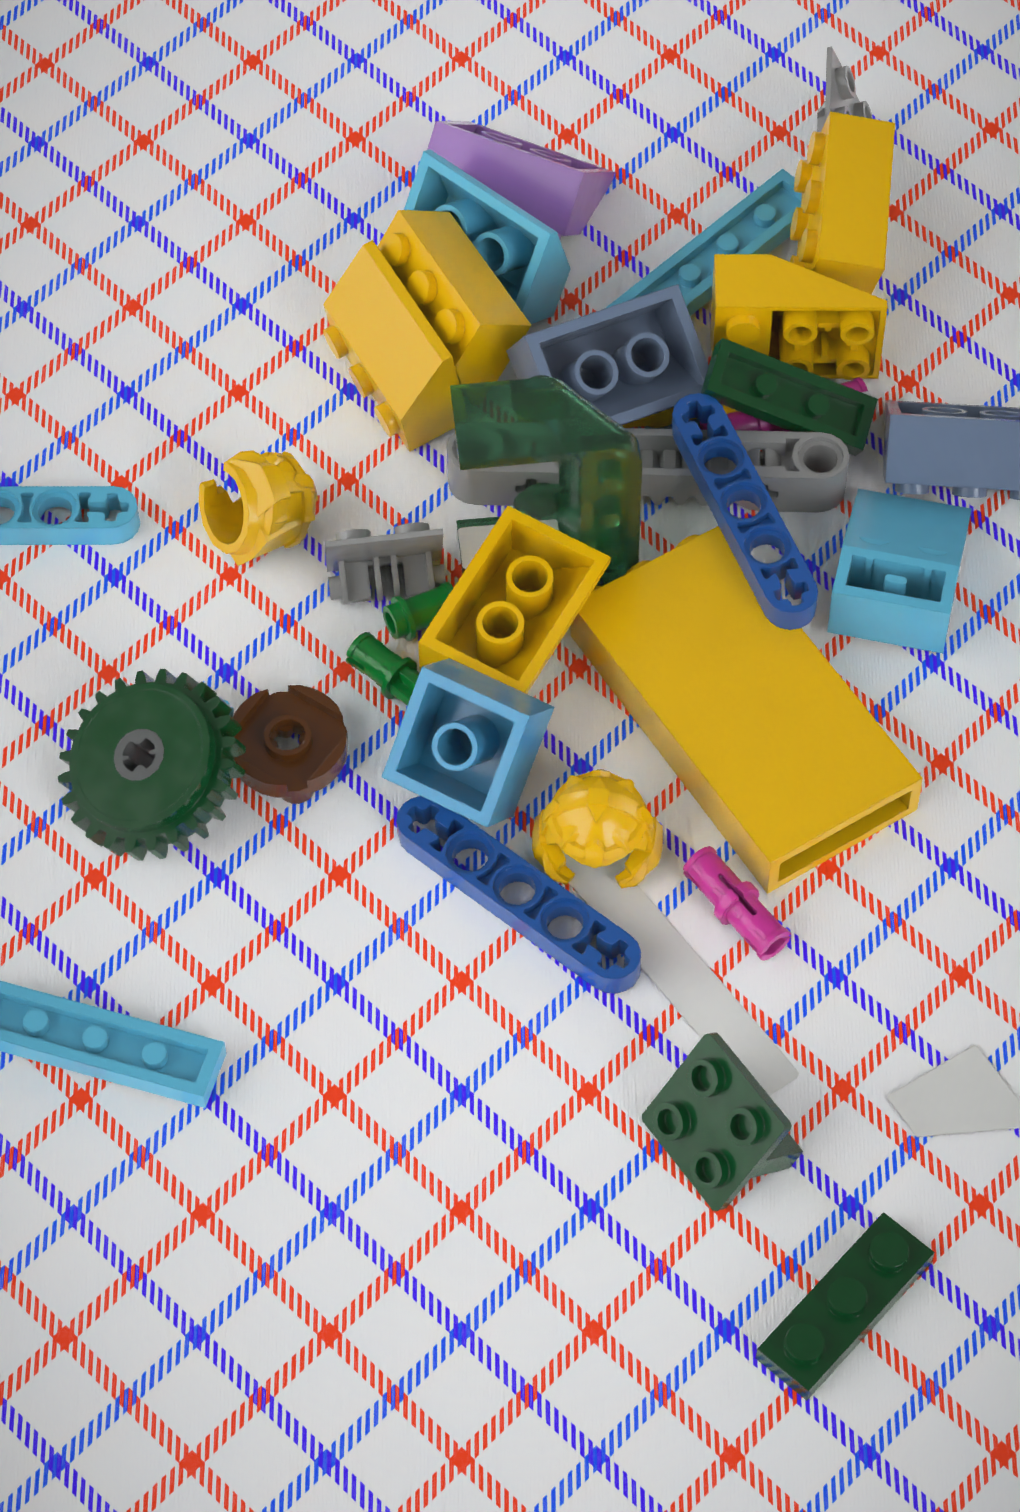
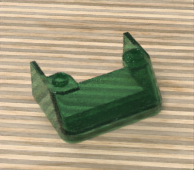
M538 375L527 379L450 385L460 470L559 461V484L536 483L527 487L516 496L513 508L538 521L555 519L558 521L560 532L610 556L611 563L596 586H604L625 575L632 566L639 562L642 459L639 441L632 433L566 383L550 376ZM500 516L456 520L457 536L459 528L495 525ZM461 561V570H462V574H463L466 569H464V568L462 567V561Z

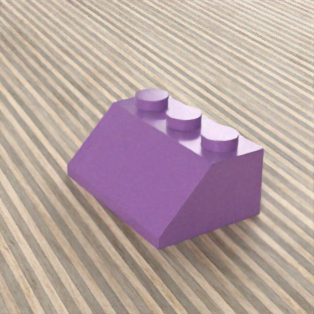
M436 121L427 150L431 149L555 230L560 240L562 236L580 235L611 185L615 174L614 171L471 121Z

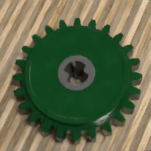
M160 669L154 680L141 670L137 671L135 684L129 685L121 678L115 680V692L107 696L98 691L95 694L98 704L91 711L81 708L78 712L83 720L79 729H68L66 736L73 741L71 750L60 752L59 759L69 765V771L59 775L58 782L71 792L67 793L61 800L63 805L75 812L71 818L73 824L85 831V836L100 847L104 846L110 852L120 857L126 852L138 861L144 860L147 850L159 859H165L168 853V844H173L185 852L189 850V836L196 833L205 839L209 836L206 824L212 818L220 821L226 818L225 813L220 807L225 799L236 800L238 797V793L230 787L232 778L243 777L245 774V770L233 761L234 757H238L246 752V746L233 737L242 728L229 715L232 708L217 696V693L202 681L198 683L187 673L181 672L176 678L168 670Z

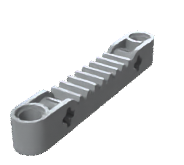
M471 425L455 431L449 438L446 447L449 489L455 498L467 504L539 506L554 501L558 496L563 503H569L574 495H581L586 503H592L597 495H604L609 504H615L620 496H627L631 504H638L643 496H649L655 505H661L666 497H673L677 505H684L689 497H695L700 506L707 505L673 439L672 429L613 428L562 446L546 426ZM701 430L703 433L702 442L707 440V430ZM735 430L778 512H825L837 507L844 499L850 456L847 446L841 439L832 434L822 432ZM531 445L536 446L535 454L530 453ZM763 449L765 451V458L760 459V450ZM724 457L712 458L705 463V467L715 474H727L736 468L733 461ZM530 479L536 480L534 488L530 487ZM736 501L738 505L746 509L759 511L758 507L749 501Z

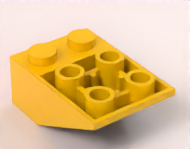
M714 254L710 320L711 357L715 344L724 338L826 379L852 380L857 377L862 379H879L888 309L887 300L772 254Z

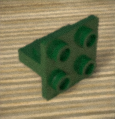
M717 1032L708 1033L702 1037L642 1114L643 1123L713 1211L726 1209L751 1178L789 1169L803 1153V1150L788 1133L792 1128L790 1120Z

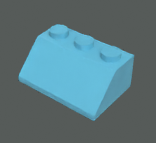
M431 149L423 151L404 210L450 212L530 324L554 316L571 270L558 233Z

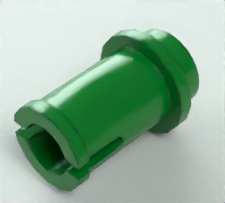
M444 582L438 587L406 599L400 595L392 597L391 604L383 607V618L391 636L395 640L403 637L407 641H411L416 638V632L428 628L453 590L452 584Z

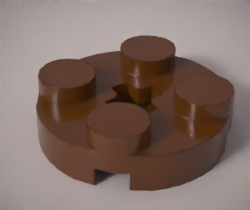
M288 685V692H276L269 695L268 689L257 692L246 699L232 717L242 728L233 737L246 746L244 754L233 758V761L245 770L244 776L239 778L247 786L266 796L282 798L291 804L306 802L313 796L314 792L330 784L341 772L346 762L348 733L343 722V715L338 705L330 697L314 688L303 685ZM293 733L300 735L297 748L291 750L278 748V743L275 740L276 737L289 738Z

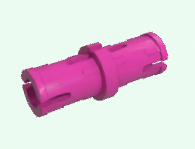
M707 846L698 850L688 859L683 867L685 877L690 879L715 906L714 916L724 925L731 924L753 948L760 960L765 961L774 957L787 945L791 938L789 936L791 932L784 928L758 900L759 890L749 881L742 882L716 854L717 852L713 847Z

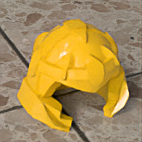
M253 450L240 451L224 462L223 471L227 472L235 480L241 493V497L232 502L228 492L222 486H217L214 479L200 483L199 507L203 526L212 544L225 554H230L237 566L279 547L291 548L300 544L308 533L311 521L315 520L318 495L314 481L309 474L305 473L294 456L285 451L283 453L265 452L263 454Z
M597 769L577 776L570 775L567 781L557 790L551 802L535 817L532 831L534 858L544 867V872L551 879L564 885L569 884L574 878L575 873L566 866V858L563 852L580 864L598 868L608 866L626 857L632 851L624 863L625 869L615 876V880L621 889L637 886L650 871L658 866L661 859L663 825L658 822L656 817H652L651 813L647 810L642 796L634 786V782L631 779L619 777L610 771Z

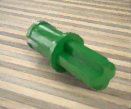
M370 632L360 634L348 648L346 662L376 682L381 687V694L388 700L396 697L408 706L419 676L417 663L410 657L402 658L395 654Z

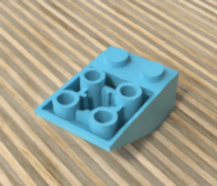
M858 488L842 544L832 589L827 632L943 654L972 509Z

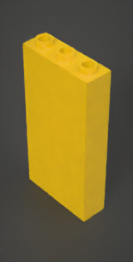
M719 526L701 535L688 536L671 551L651 561L643 560L638 562L625 575L604 586H595L570 626V636L767 894L918 809L923 780L921 775L803 629L788 630L779 628L767 619Z

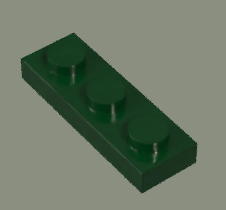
M724 338L715 344L701 390V394L717 399L724 406L791 432H822L832 434L843 441L848 448L849 454L857 456L864 450L878 401L875 397Z
M883 1212L757 1348L756 1360L807 1401L932 1264L935 1252Z

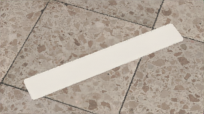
M563 852L566 858V866L575 873L574 878L569 884L586 904L629 933L638 942L641 950V969L701 1039L705 1034L717 1032L769 1096L799 1077V1071L642 888L639 885L621 888L618 885L615 876L624 870V867L618 861L608 866L592 868L580 864Z

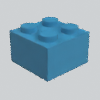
M450 658L422 666L382 778L488 828L514 816L555 707Z

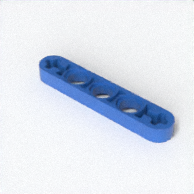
M706 394L686 395L674 405L672 413L673 439L763 613L772 624L779 628L793 630L806 626L812 621L816 613L818 599L816 581L723 406L717 399ZM697 418L701 424L707 423V440L702 442L703 433L695 421L688 422L689 419ZM724 457L733 461L736 468L727 474H715L705 467V463L712 458ZM744 500L755 504L759 512L751 518H738L732 515L727 508L736 501ZM760 545H771L778 548L783 556L776 562L763 563L756 560L751 555V551ZM786 578L785 587L793 600L801 599L799 605H792L788 599L780 600L782 589L780 581Z
M422 796L411 798L401 806L397 813V831L400 844L407 853L594 988L604 993L617 994L629 990L636 984L641 972V950L638 942L629 933L464 816ZM431 820L435 821L436 834L426 828L418 833L414 832V822L417 821L425 825ZM440 838L446 842L443 846L442 851L440 847ZM478 849L488 857V860L480 869L466 871L454 863V858L463 850ZM514 882H524L535 891L531 900L520 905L506 902L500 893L505 886ZM571 916L576 918L583 928L575 937L560 939L553 936L547 927L557 917ZM595 935L596 949L590 945ZM602 954L609 959H614L619 954L623 955L624 968L613 964L607 970L602 968Z

